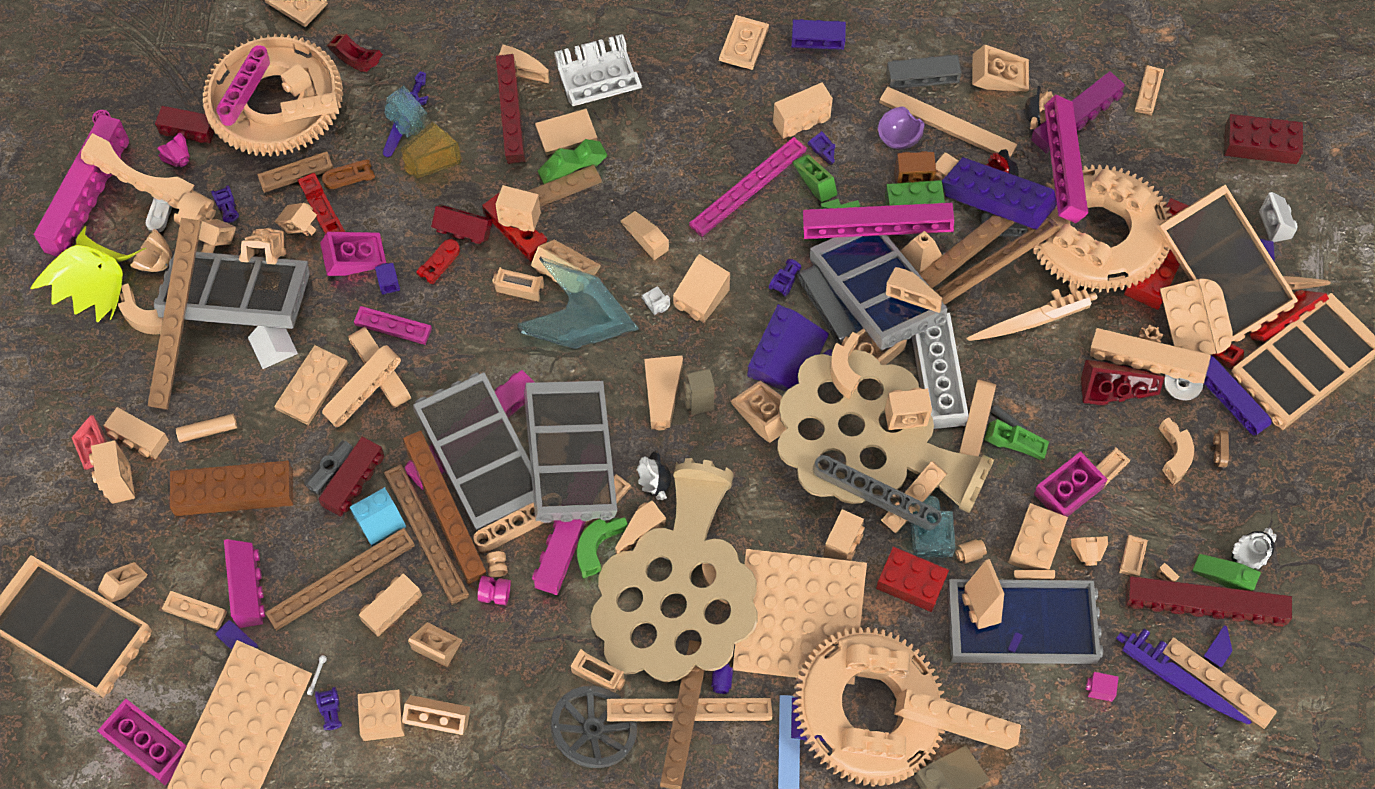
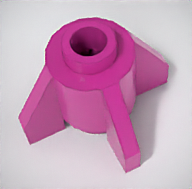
M178 133L174 140L157 148L161 152L158 156L163 162L175 167H184L189 163L190 155L186 139L181 133Z

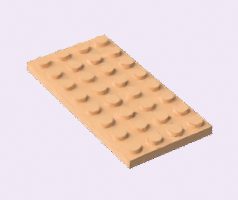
M237 640L167 789H260L312 673Z

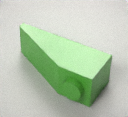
M809 154L793 161V165L817 199L823 202L837 195L834 177Z
M1203 554L1198 555L1192 570L1193 573L1226 588L1247 591L1255 589L1261 572L1244 564Z

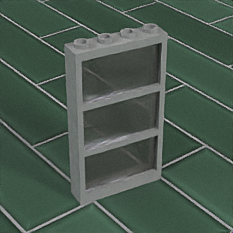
M196 252L184 320L293 329L310 276L308 261L278 259L276 264H267L264 257H252L249 262H240L239 255ZM174 255L169 261L168 271H165L164 282L159 287L158 298L154 300V309L157 310L158 317L160 318L164 316Z
M485 373L472 374L464 382L457 381L449 389H439L433 393V396L429 398L422 397L415 401L416 404H413V410L475 533L534 502L530 461ZM540 482L541 498H543L547 494Z
M603 381L526 383L524 398L535 520L549 523L553 520L570 522L573 519L590 521L598 518L601 520L615 518L617 503Z

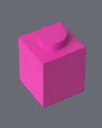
M1094 672L1086 681L1085 689L1089 690L1088 697L1112 702L1117 693L1118 676Z

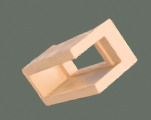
M580 649L571 665L573 674L598 687L606 688L615 693L623 688L626 681L623 671L585 653L582 649ZM587 662L613 677L611 681H608L582 666Z

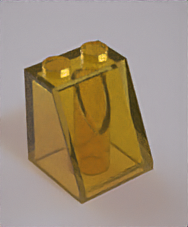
M433 121L401 148L402 160L405 164L404 169L408 174H413L417 178L456 166L462 162L458 142Z

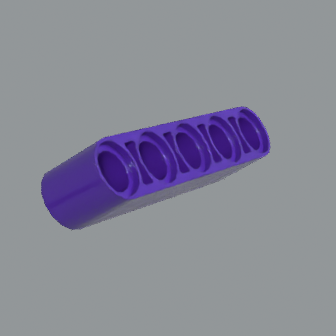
M1211 356L1204 384L1252 435H1258L1271 425L1270 417L1225 368Z

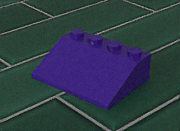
M778 304L748 365L747 376L786 392L791 387L799 384L798 373L800 366L806 359L814 355H820L829 333L796 311Z

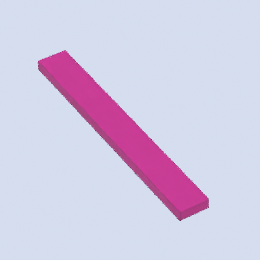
M793 137L689 222V226L699 236L703 237L793 163L794 160L804 154L807 148Z

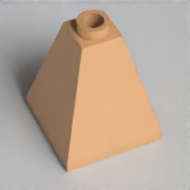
M925 231L915 237L900 251L919 274L942 256L936 242Z

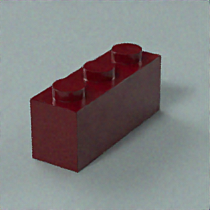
M161 106L155 121L158 132L164 136H177L178 133H181L185 139L195 140L199 143H211L215 133L206 115L202 113Z
M441 204L435 207L431 227L435 228L438 233L447 234L449 232L453 233V236L456 238L464 239V237H467L473 243L482 244V242L489 239L493 219Z

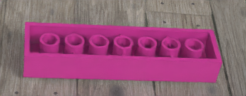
M102 114L96 120L33 234L44 253L58 257L66 249L72 247L74 240L80 234L81 227L88 220L89 213L95 207L100 192H103L106 181L112 176L111 173L106 174L95 165L85 163L81 159V150L93 133L109 141L114 152L121 159L124 148L129 144V138L120 120Z

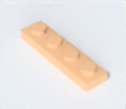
M931 461L906 490L905 494L924 502L948 473L934 461ZM908 507L912 514L917 511L914 507ZM888 512L881 520L895 533H898L907 522V520L891 512Z

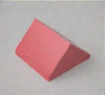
M90 415L72 437L84 470L94 467L89 458V454L92 453L91 446L107 442L103 430L94 415Z

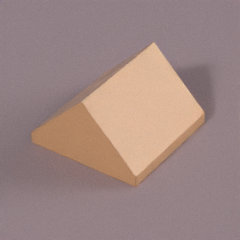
M428 622L409 638V644L413 651L445 667H448L462 642V639Z

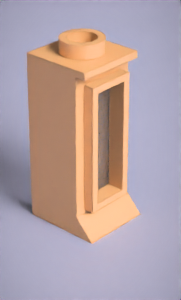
M500 267L498 274L495 273L493 277L496 292L539 302V290L544 288L543 276L535 277L504 270Z

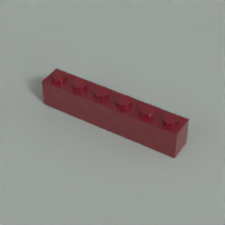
M514 54L496 56L505 157L508 164L526 162Z

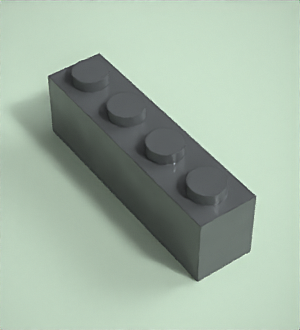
M958 55L931 56L901 61L893 60L887 63L886 69L888 85L892 89L959 83L962 73Z

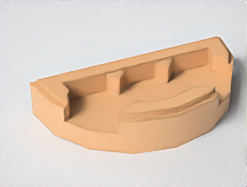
M1014 570V577L1017 580H1053L1055 578V570Z

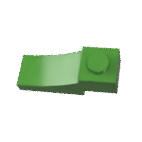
M998 419L988 424L984 439L999 448L1013 449L1039 460L1045 459L1049 441L1018 425L1012 427Z

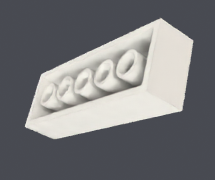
M947 313L946 320L943 323L912 336L920 388H928L934 429L966 426L969 417L950 313Z

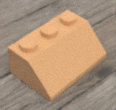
M555 239L538 246L531 266L536 268L537 272L552 277L553 281L563 283L569 290L574 292L586 288L601 266Z

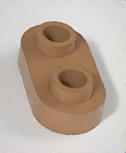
M1218 430L1217 434L1215 433L1213 436V445H1216L1213 461L1217 463V467H1227L1229 461V435L1226 430Z

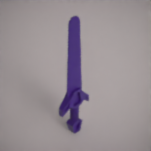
M420 71L415 76V85L411 92L405 93L402 87L399 91L402 104L383 149L385 157L393 155L416 107L427 103L429 96L418 97L421 87L426 85V73Z

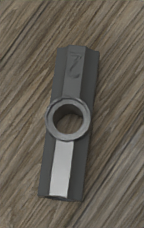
M342 440L329 455L321 459L319 467L304 482V485L311 492L318 495L335 476L353 450L351 444ZM334 465L332 469H326L327 466Z

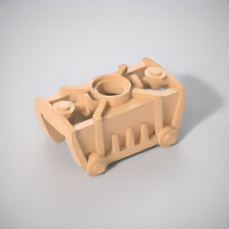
M271 228L253 231L251 236L245 237V240L242 241L241 254L239 255L240 262H249L255 254L259 253L260 248L265 247L267 264H276L280 256L286 255L284 231Z

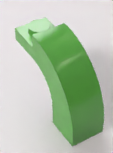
M625 517L621 519L614 518L609 523L599 518L584 530L577 547L578 565L583 579L600 573L601 564L597 557V549L604 540L625 532L628 526Z

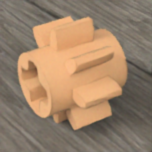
M1149 325L1147 329L1141 328V335L1138 338L1161 343L1160 339L1163 334L1159 333V327L1156 328Z

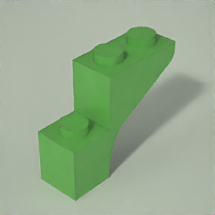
M585 139L575 150L559 148L542 165L538 173L543 183L546 184L569 175L580 168L591 165L597 167L608 155L600 141Z

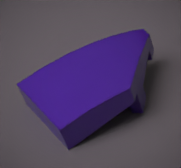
M821 131L808 142V145L824 161L832 165L835 161V144Z
M1224 625L1204 654V657L1221 668L1233 651L1227 626Z

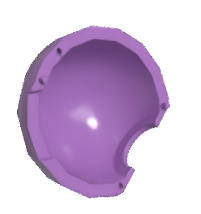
M901 106L891 109L884 114L879 122L878 132L881 140L888 147L903 150L919 142L923 136L925 125L921 119L917 120L908 109Z

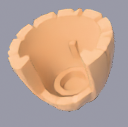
M153 229L141 246V249L144 250L136 254L130 265L131 267L142 271L159 272L169 266V261L172 258L170 246L157 230Z

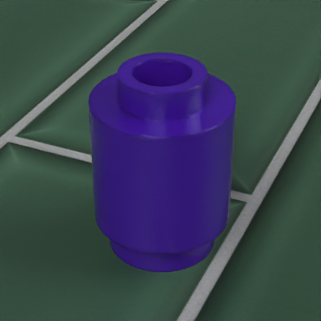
M726 664L723 668L713 671L711 687H713L714 693L729 694L733 678V668L729 667L730 664Z

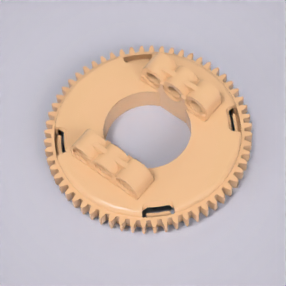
M268 34L267 38L260 36V39L256 40L254 37L253 41L250 42L247 39L246 44L240 42V47L234 45L235 50L233 51L228 49L229 54H223L224 59L218 58L219 64L214 63L215 69H210L211 74L207 75L208 80H205L206 86L203 87L205 115L215 134H218L220 139L223 138L224 143L228 142L230 147L234 145L236 150L240 148L241 152L247 149L248 154L254 151L255 156L259 152H261L262 156H265L266 152L269 153V156H272L273 152H276V155L279 156L280 151H283L284 155H286V150H290L293 153V148L296 147V149L300 150V145L306 148V142L313 144L312 138L318 140V134L324 135L323 129L329 130L328 125H333L332 119H337L335 114H339V111L284 122L282 112L269 115L257 113L250 109L247 103L234 124L230 126L223 125L216 108L251 49L257 45L264 46L270 58V65L262 78L282 75L299 63L309 74L312 85L301 92L298 99L335 92L338 108H341L340 102H343L342 80L334 61L331 60V57L324 50L322 51L321 47H317L315 43L311 44L309 40L305 42L303 37L298 40L297 36H294L292 39L290 34L287 37H284L283 34L280 37H277L276 34H274V37H270ZM295 49L302 51L306 54L311 53L312 57L306 58L302 55L296 54ZM228 70L230 73L225 78L224 82L218 85L216 81H220L224 73Z
M1085 165L1082 171L1087 207H1104L1123 217L1129 227L1128 237L1119 245L1110 248L1107 244L1094 240L1090 235L1077 231L1071 226V221L1058 216L1056 206L1046 219L1051 218L1055 221L1060 230L1047 238L1045 243L1041 242L1033 247V254H1037V260L1041 259V265L1046 264L1045 270L1051 269V275L1056 273V278L1062 277L1063 283L1070 281V286L1073 283L1077 284V289L1079 286H1084V291L1089 287L1092 292L1097 288L1099 292L1102 289H1106L1108 293L1109 288H1113L1114 291L1117 290V287L1123 290L1125 285L1130 288L1132 283L1137 285L1138 281L1143 282L1145 277L1149 278L1150 274H1154L1167 257L1170 247L1156 226L1169 219L1172 214H1169V208H1165L1167 202H1162L1163 196L1158 197L1159 191L1153 192L1154 186L1148 187V181L1142 183L1143 177L1137 180L1136 174L1129 176V170L1124 174L1123 168L1118 172L1115 166L1112 170H1109L1108 165H1106L1105 169H1102L1101 165L1098 166V169H1095L1093 165H1091V169H1088ZM1052 178L1051 184L1047 182L1046 187L1052 188L1055 191L1054 179ZM1173 229L1168 231V234L1171 237V239L1173 237ZM1120 272L1128 273V277L1126 278L1125 275L1119 277L1109 278V281H1107V276L1109 274H1116Z
M859 627L856 631L854 628H851L849 632L847 630L842 631V633L837 632L834 636L831 635L827 640H823L821 644H818L811 651L810 655L806 657V661L801 665L803 669H800L798 672L801 676H798L796 681L800 684L794 686V689L798 690V692L793 694L794 697L798 698V700L793 702V705H797L798 708L793 712L799 713L795 721H801V725L797 729L804 730L800 736L807 737L804 744H811L809 751H816L814 758L819 756L822 758L820 764L828 763L826 769L828 770L833 767V774L841 772L840 778L848 775V782L855 778L856 784L863 781L864 786L868 785L869 782L871 786H875L877 783L879 786H883L885 783L890 785L893 782L898 783L900 780H905L907 776L911 777L914 773L920 771V768L925 767V762L932 760L930 756L935 755L936 752L934 750L940 747L937 743L943 740L938 735L944 734V730L898 716L897 723L890 733L854 728L844 714L842 707L843 690L847 682L856 676L881 680L892 690L896 700L898 694L909 689L946 701V699L940 698L944 691H938V687L942 684L935 682L939 676H932L931 674L935 669H928L927 666H929L930 662L924 663L922 661L925 655L919 657L917 655L919 649L914 652L912 651L913 644L907 647L906 639L899 642V635L893 639L892 632L885 636V630L880 631L878 634L877 628L870 632L869 627L864 632L862 627ZM839 645L835 652L826 659L824 658L830 651L835 649V646ZM816 735H822L826 743L832 748L830 756L828 755V749L822 744L820 739L814 738ZM919 750H921V753H919V754H918L914 759H912L910 762H907V760H909V759H910L911 757H913Z

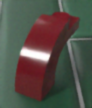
M336 34L327 44L329 50L340 60L362 72H368L371 67H375L383 56L380 50L365 49L359 46L347 34Z

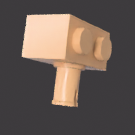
M218 219L200 220L202 223L199 240L204 241L202 252L213 253L215 246L231 244L236 229L235 226Z

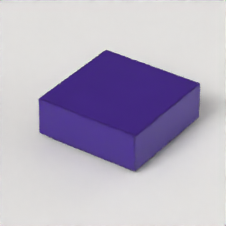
M1019 633L1014 634L1006 651L1007 654H1015L1023 635Z

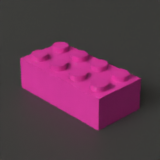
M126 698L97 730L107 741L164 786L172 778L186 748L184 743Z

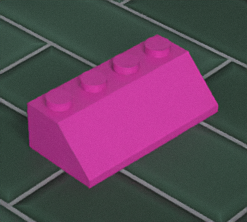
M224 540L231 617L239 628L262 625L263 617H266L264 605H261V598H264L262 586H259V580L262 579L261 569L257 567V561H260L259 550L255 549L253 544L249 542Z

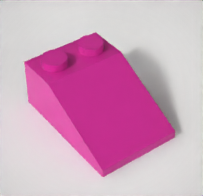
M327 232L320 243L327 276H345L373 270L375 267L386 263L380 233Z

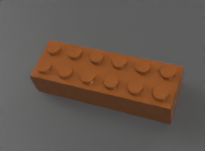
M289 460L170 471V509L175 516L293 506V469Z

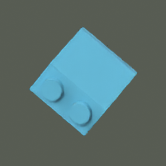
M385 487L350 506L354 518L371 546L406 528L399 511Z

